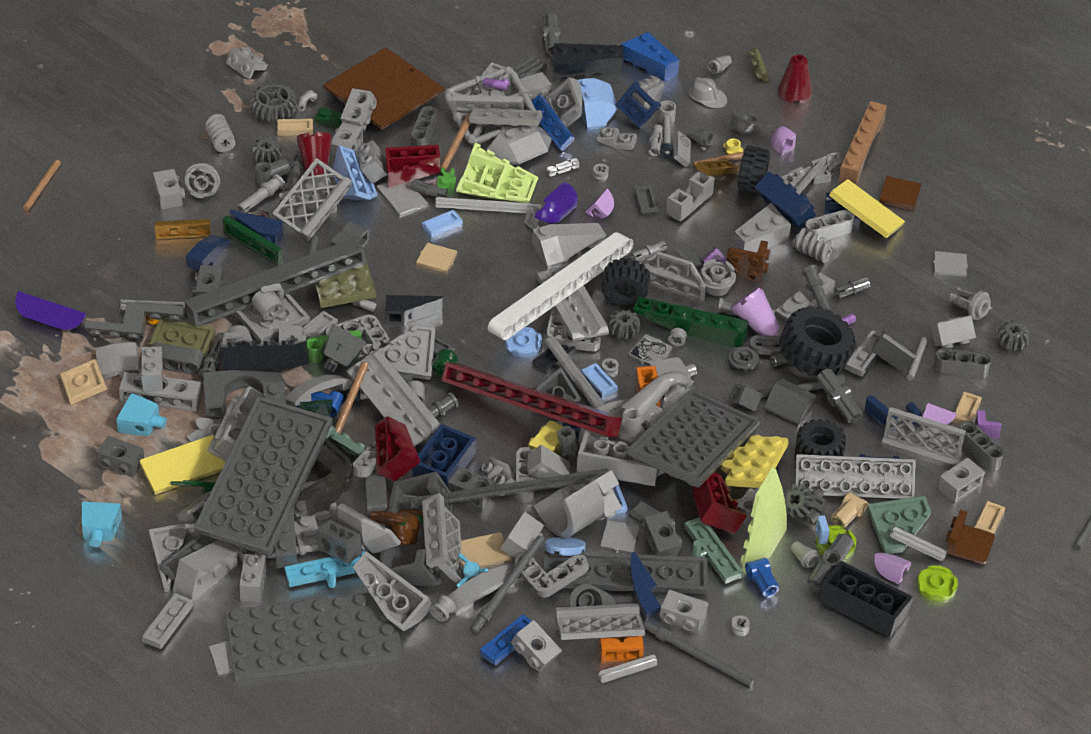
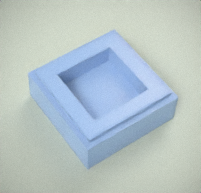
M825 515L818 516L815 531L820 544H827L829 528Z

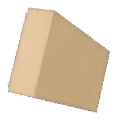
M313 119L277 120L278 136H292L304 133L313 135Z
M963 392L954 412L957 415L951 422L961 424L964 421L972 422L982 397Z
M987 501L974 528L995 534L1006 507Z

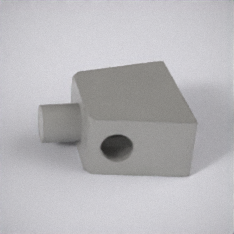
M678 357L649 362V366H656L658 377L667 372H681L689 378L697 374L694 364L685 366ZM672 385L662 397L666 400L686 389L681 385Z

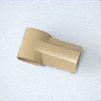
M849 492L843 499L841 506L831 515L830 521L833 525L842 526L844 529L856 516H862L868 502Z

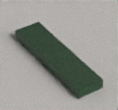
M229 216L223 218V232L278 265L283 262L281 247Z

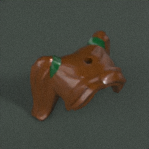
M402 508L397 513L389 511H372L370 513L371 520L390 525L391 531L400 540L401 545L416 544L420 526L424 522L423 511Z

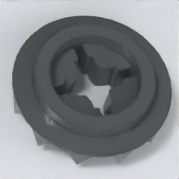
M737 347L729 353V362H731V367H736L737 370L744 369L746 372L747 369L753 370L755 366H758L759 355L749 347Z

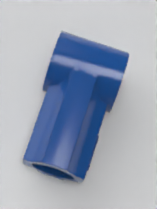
M318 391L311 394V401H313L314 407L322 409L323 413L329 417L337 416L345 402L344 396L337 391H331L329 394Z
M766 557L745 564L748 578L755 581L763 596L768 598L774 596L779 591V585L771 573V566Z

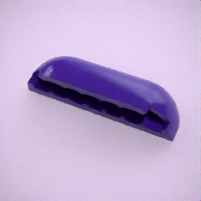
M563 182L543 200L546 204L540 211L537 210L535 218L548 223L560 222L577 207L578 195L574 187Z
M20 291L16 295V308L22 316L62 330H72L79 327L87 315L84 312Z

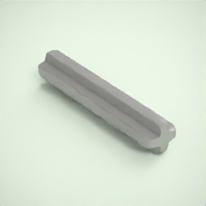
M894 526L890 532L891 538L939 561H942L946 556V550Z
M654 654L600 670L598 671V678L601 683L654 667L657 665V658Z

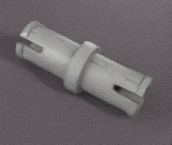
M654 125L652 127V135L649 138V154L651 156H658L660 154L664 129L661 125Z
M660 241L651 246L646 245L643 249L630 253V258H635L634 261H642L657 251L667 252V246L662 247L666 243Z

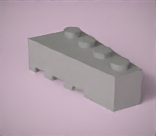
M585 430L578 452L576 472L584 473L585 471L589 472L592 470L594 472V470L608 468V470L613 471L618 480L655 486L659 469H655L643 461L635 460L632 456L628 455L629 447L627 443L622 441L615 443L608 440L609 437L600 435L599 437L593 435L592 431Z

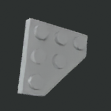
M415 325L410 331L398 336L389 345L379 350L399 374H412L413 378L430 380L436 327Z

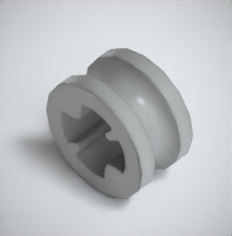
M596 164L593 167V178L598 181L606 180L609 176V167L605 164Z
M674 328L670 331L668 341L673 346H683L687 334L683 329Z
M607 358L602 361L601 369L609 377H614L618 374L619 363L615 359Z
M739 615L732 619L731 630L734 634L742 636L749 632L750 621L747 617Z

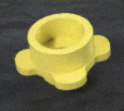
M731 138L723 144L727 154L743 152V148L740 147L741 142L738 139Z

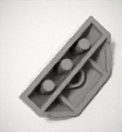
M518 125L498 134L486 151L494 152V156L501 160L505 158L510 161V165H519L548 152L552 139L539 126Z
M659 251L639 262L644 264L645 268L649 270L650 285L704 301L706 285L693 262Z
M340 504L337 507L339 524L360 533L363 552L367 550L374 554L399 546L401 543L388 528L345 504Z

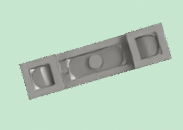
M338 375L315 377L294 388L285 397V401L293 406L311 402L312 393L331 387L345 391L351 389L354 381Z
M503 565L492 568L486 573L473 577L448 596L456 606L453 613L457 616L474 607V601L499 589L515 566ZM521 574L518 576V578L515 580L511 587L524 581V578Z

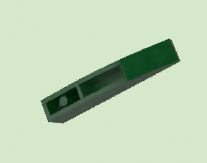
M638 297L634 307L635 313L670 330L674 328L683 329L687 336L734 348L743 347L747 337V320L644 297Z

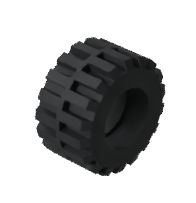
M749 145L745 148L738 174V189L758 193L755 186L767 174L769 168L770 151L768 149Z
M632 258L614 259L613 262H609L604 268L601 285L604 297L609 299V302H614L617 306L623 305V307L628 305L631 307L635 306L638 297L646 298L650 274L644 264H640V261H634Z
M810 420V423L805 422L803 426H800L797 432L795 454L844 456L846 435L841 427H837L838 424H832L829 420Z

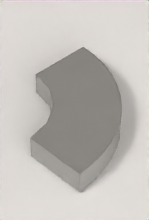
M839 152L824 156L826 164L813 178L814 184L831 182L832 173L837 169H841L843 163Z

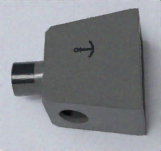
M332 324L321 352L329 357L324 368L334 373L339 363L347 367L366 342Z

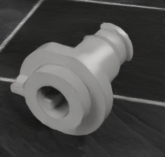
M956 287L955 290L958 294L950 293L949 303L952 305L956 304L958 307L967 310L968 315H971L974 320H979L986 316L989 309L992 310L993 308L991 307L989 294L984 291L974 294Z

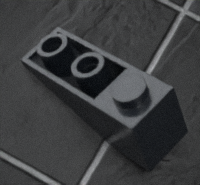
M386 295L385 324L405 325L442 312L443 296Z

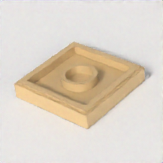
M96 359L60 374L71 405L107 390Z

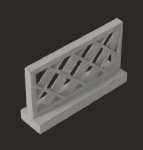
M316 158L272 214L309 242L311 237L350 190L352 180L348 177H343ZM319 165L324 169V174L314 176L313 169ZM336 177L340 181L337 185L328 186L327 178ZM325 178L326 187L316 188L314 179ZM306 180H312L313 188L303 190L302 183ZM327 190L328 196L326 199L317 200L316 191ZM314 192L315 200L305 202L303 193ZM294 194H301L302 202L292 203L291 197ZM316 204L317 210L315 213L306 214L305 205ZM303 206L304 214L294 216L292 207ZM283 208H290L291 216L283 217L279 212ZM305 218L306 224L300 229L295 225L294 219Z
M890 407L881 448L951 469L961 459L966 430ZM892 415L900 417L902 421L897 422ZM912 422L919 423L921 427L915 428ZM907 425L910 430L905 432L901 426ZM930 428L938 429L939 433L934 434ZM925 430L929 436L923 437L920 432ZM949 434H955L960 437L953 440ZM944 436L948 442L942 443L939 438ZM933 440L936 444L928 443V441Z
M438 493L422 501L426 564L430 568L438 566L457 584L464 578L463 561L458 556V554H462L460 521L444 506V497Z
M638 603L556 608V629L559 630L561 640L645 635Z

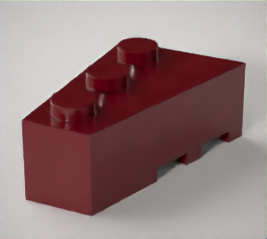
M439 144L386 147L385 163L388 188L440 173Z
M386 416L375 425L376 473L397 481L420 463V459L405 424Z
M714 472L699 488L691 486L700 521L705 525H712L735 534L747 515L745 512L739 511L737 507L738 501L736 499L732 500L729 495L730 489L720 474Z

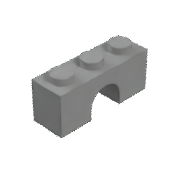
M701 171L697 172L689 179V186L686 192L678 188L667 198L666 214L681 222L713 194L715 178Z

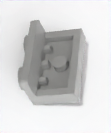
M247 47L231 48L226 61L227 65L247 79L252 78L254 70L266 71L268 66L262 57L254 55Z

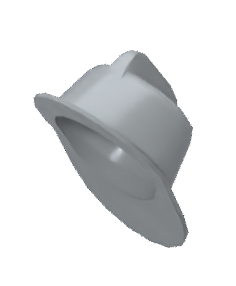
M696 77L693 86L688 90L690 98L709 108H721L727 103L726 95L717 89L715 82L710 78Z

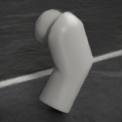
M370 300L351 302L353 306L364 308L371 312L374 311L377 305Z

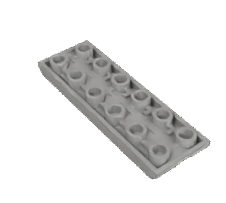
M565 267L554 271L535 273V277L541 285ZM584 285L553 307L573 342L609 334L606 322Z
M379 349L366 356L362 361L368 363L369 366L360 389L383 418L389 416L405 424L414 447L418 446L435 433L440 423ZM362 361L346 370L353 381Z
M797 454L795 484L798 487L800 484H803L813 492L820 489L824 492L823 496L845 497L851 492L858 497L914 498L916 460Z

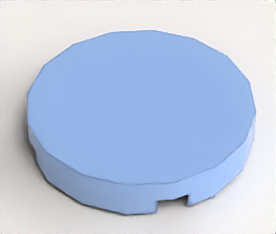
M524 327L509 339L504 340L505 349L515 357H532L541 350L542 337L539 332H535V329Z
M555 537L545 541V550L553 554L554 551H558L559 555L562 556L579 555L585 551L586 547L584 541L570 537Z

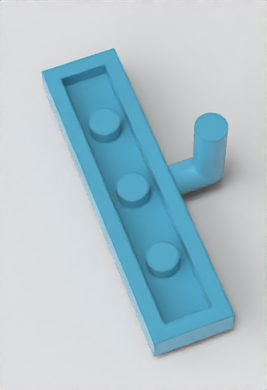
M362 551V554L349 564L332 556L285 566L284 571L289 587L327 580L328 586L334 588L336 586V577L356 573L353 566L365 551Z

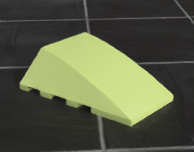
M475 142L463 177L460 179L456 192L495 201L529 203L539 177L519 166L515 168L509 164L510 161L505 158L503 160L494 156V152L481 149V145Z
M771 468L755 495L751 513L753 519L747 530L749 538L745 540L743 548L746 551L741 556L740 562L746 563L764 557H771L787 530L785 499L775 468Z

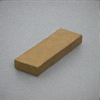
M728 160L697 162L695 166L697 170L708 176L737 174L739 171L738 166Z
M210 219L154 222L156 239L208 237L211 235Z

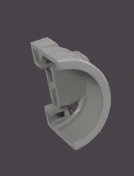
M612 470L604 471L592 478L590 483L585 481L584 484L582 481V484L577 482L576 485L575 482V485L570 483V486L569 484L568 486H563L531 506V508L547 529L559 537L568 538L596 520L601 521L605 518L607 520L617 515L616 511L622 508L614 494L613 488L619 485V482Z

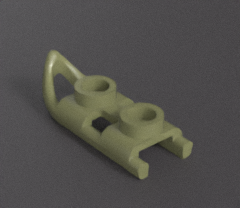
M757 48L749 50L747 54L754 57L751 59L754 68L758 67L755 70L758 79L762 78L763 81L769 83L770 79L759 50Z

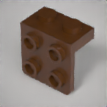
M762 240L758 252L730 247L727 250L726 261L734 267L736 278L761 283L763 275L768 273L769 263H766V260H769L771 250L768 249V242Z
M960 509L958 516H953L950 526L953 530H948L945 542L948 543L946 554L979 564H986L995 534L965 525L968 512Z

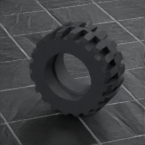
M808 306L806 309L804 307L800 308L790 315L779 338V346L784 358L789 360V364L792 367L795 366L801 373L803 371L809 376H817L827 368L831 369L835 375L844 370L855 349L856 339L852 328H849L847 321H843L840 315L833 314L831 310H823L822 307L814 308L813 306Z

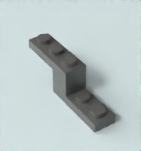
M127 302L123 324L86 320L85 329L92 336L106 334L111 338L127 336L128 339L138 340L145 336L147 316L153 320L168 318L169 321L179 322V320H185L186 312L183 307Z

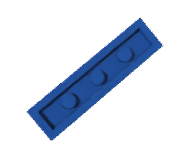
M538 94L532 101L535 110L542 111L543 117L540 124L557 147L564 151L575 138L546 99Z

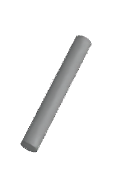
M926 337L920 338L915 352L916 357L910 365L906 376L910 381L914 379L928 341Z

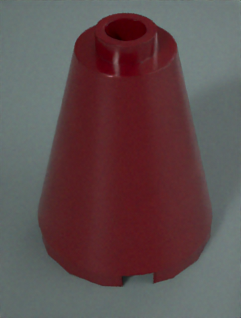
M801 54L791 57L778 86L779 96L787 102L794 103V101H800V103H803L812 96L808 59Z
M315 132L314 135L304 133L297 136V143L305 171L316 158L328 166L333 139L330 133ZM317 165L313 169L314 176L323 175L324 169Z

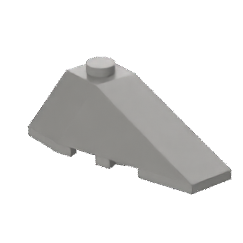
M598 223L549 224L533 229L532 246L547 269L565 264L573 255H579L584 248L591 247L604 239L606 234Z
M365 552L353 566L386 618L402 631L419 623L432 606L429 597L368 552Z

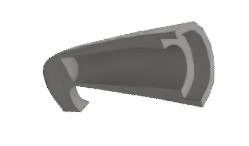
M667 372L653 380L620 407L617 412L620 413L629 407H636L639 409L638 413L642 414L643 423L670 386L681 385L687 389L694 383V380L681 372Z

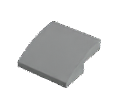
M136 342L115 343L96 349V359L104 380L116 375H120L123 378L124 372H140Z

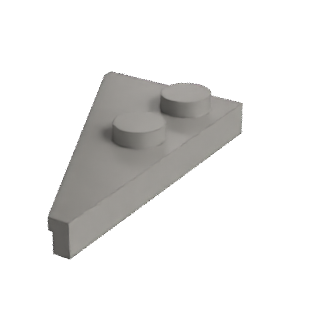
M826 158L816 159L811 162L812 165L804 169L801 166L787 175H782L784 183L786 185L790 183L795 187L796 192L800 194L826 164Z
M184 524L149 529V538L164 593L170 591L173 580L160 570V565L183 547L188 531Z

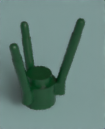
M191 480L170 482L171 485L202 487V494L212 491L216 481L203 482Z

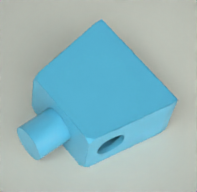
M131 393L116 419L117 430L119 433L149 436L154 427L164 429L167 418L159 416V405Z
M82 501L83 538L89 540V544L92 547H100L102 541L113 540L122 520L121 504Z

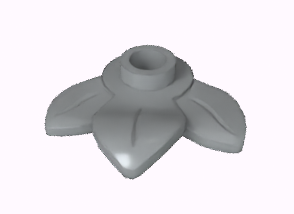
M209 418L196 419L198 430L189 434L187 438L190 442L213 434L215 435L220 424L215 423Z

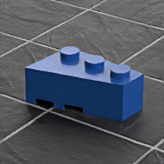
M649 32L621 44L623 46V62L627 60L633 63V67H641L647 70L646 73L659 77L662 81L678 76L679 59Z

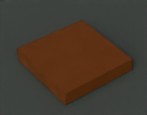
M886 176L879 202L884 205L914 211L922 183Z

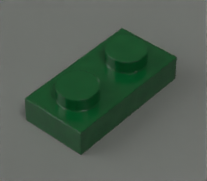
M320 107L314 117V123L339 128L342 124L340 118L343 112Z

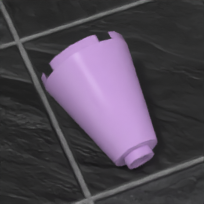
M761 286L752 290L750 294L745 295L730 308L739 318L747 320L748 325L759 335L776 336L779 334L777 330L780 327Z

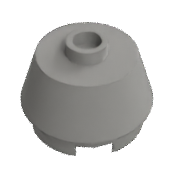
M198 163L188 168L184 176V182L191 195L197 198H204L213 195L219 189L220 177L212 165Z
M716 259L704 263L699 275L706 285L705 292L713 296H722L728 293L736 280L735 269L732 264L727 261L726 263L716 262Z

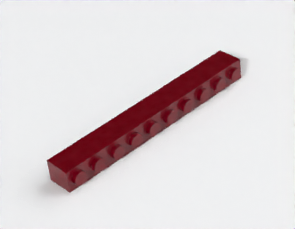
M446 362L441 380L607 437H618L623 419L622 417L459 363Z

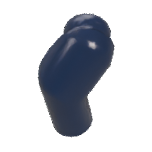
M913 402L907 404L906 409L909 413L922 417L921 411Z

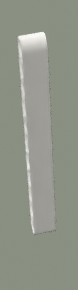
M615 232L495 316L489 322L488 332L502 340L509 339L603 272L609 262H613L614 259L620 260V258L627 255L633 247V240Z

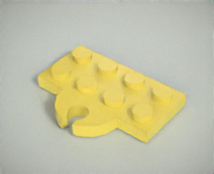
M750 436L744 447H738L720 465L721 470L728 474L725 479L726 485L760 488L771 468H776L789 445L788 438L779 436Z

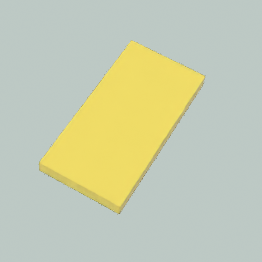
M848 179L832 190L829 195L885 238H888L897 231L905 222Z
M214 434L140 460V466L155 495L179 487L178 485H171V481H196L222 471L225 461L207 452Z

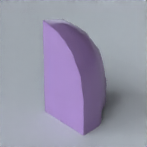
M780 126L773 132L770 139L771 146L781 155L795 148L796 134L790 129Z
M608 188L593 201L585 213L591 217L593 215L598 216L600 219L607 217L614 208V199Z
M928 403L923 417L947 425L954 420L957 413Z
M875 553L874 562L881 576L897 584L902 582L904 570L908 572L911 562L895 555Z

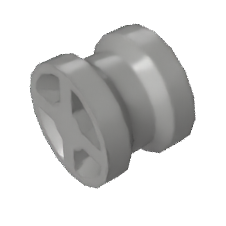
M441 595L438 597L437 603H434L429 610L435 619L445 622L449 618V614L455 611L456 606L449 597Z

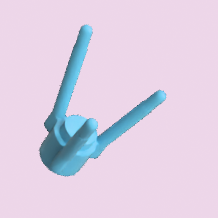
M458 554L465 563L463 567L465 576L457 583V587L462 586L469 578L479 575L480 572H488L487 568H480L478 563L470 562L464 555Z

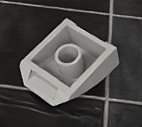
M569 77L562 85L545 97L566 127L581 117L583 107L582 92L578 80Z

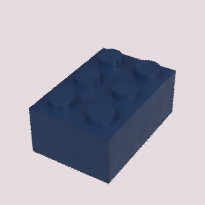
M769 171L755 186L757 192L768 205L772 203L788 221L800 230L805 228L807 220L817 216L813 211L814 206L809 202V199L802 193L799 195L795 187L790 183L786 185L784 179L777 173L773 175Z
M441 424L419 452L420 463L412 468V477L437 472L448 487V481L459 466L466 468L476 454V438Z

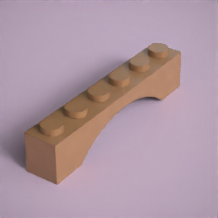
M870 101L841 165L840 183L848 179L857 185L871 144L884 124L887 105Z

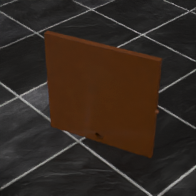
M386 47L323 84L325 90L345 104L352 88L371 91L377 100V104L372 111L370 122L381 130L445 91V88Z

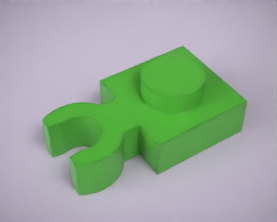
M443 167L441 169V176H438L437 187L446 189L447 194H454L456 186L455 169L452 168L451 172L447 173Z

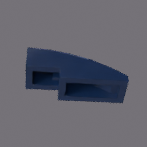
M210 235L202 239L186 255V267L199 271L200 265L213 266L230 241L216 235Z
M633 552L630 558L631 585L636 602L639 604V609L645 620H648L660 613L661 605L653 595L656 592L657 584L637 554Z

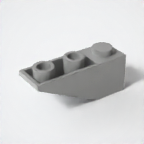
M650 76L638 82L641 85L640 87L653 100L665 85V82L660 81V78L656 76ZM634 92L633 96L645 108H648L650 105Z

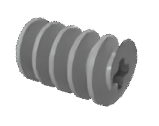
M215 114L210 116L206 120L205 129L214 148L222 153L232 150L236 142L224 115Z
M803 228L795 236L792 248H796L797 251H802L804 254H808L810 257H815L816 260L826 263L833 252L831 241L828 240L824 244V237L818 241L819 236L817 234L812 238V232L809 231L805 235L806 229Z

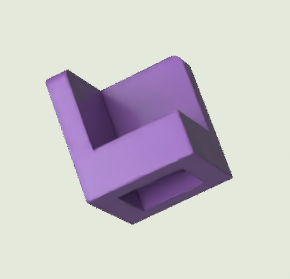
M715 246L702 257L704 262L716 259V262L726 263V257Z
M977 410L975 424L990 438L999 439L1001 423L986 421L985 411Z

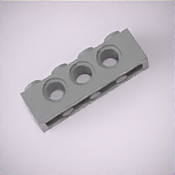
M124 372L119 387L120 402L126 403L130 394L133 393L157 403L159 407L197 412L202 397L201 382L163 377V391L143 392L142 374Z

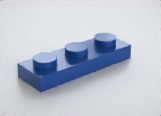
M524 614L480 648V655L492 665H497L515 650L511 643L512 639L532 620Z

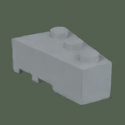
M328 177V186H332L330 178ZM325 178L314 179L316 188L326 187ZM312 180L302 184L303 190L313 188ZM291 189L279 194V204ZM327 190L316 191L317 200L326 199L328 196ZM314 192L303 193L305 202L315 200ZM294 194L291 197V202H302V195ZM316 204L305 205L306 214L315 213L317 210ZM303 206L292 207L294 216L304 214ZM337 206L331 213L337 212ZM283 208L280 213L283 217L291 216V209Z
M770 203L735 231L733 247L758 252L761 240L768 242V248L789 241L791 224Z
M217 540L179 559L173 593L189 598L194 602L237 566L240 550L230 543Z

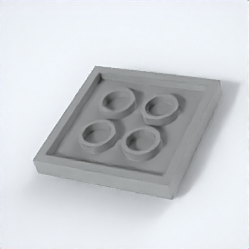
M289 293L284 294L282 300L285 306L284 311L273 320H264L254 305L234 313L259 343L279 337V326H303L310 322V317Z

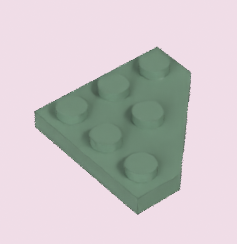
M925 496L873 503L867 506L868 514L882 550L887 554L904 552L908 545L890 537V532L894 526L916 536L931 513Z

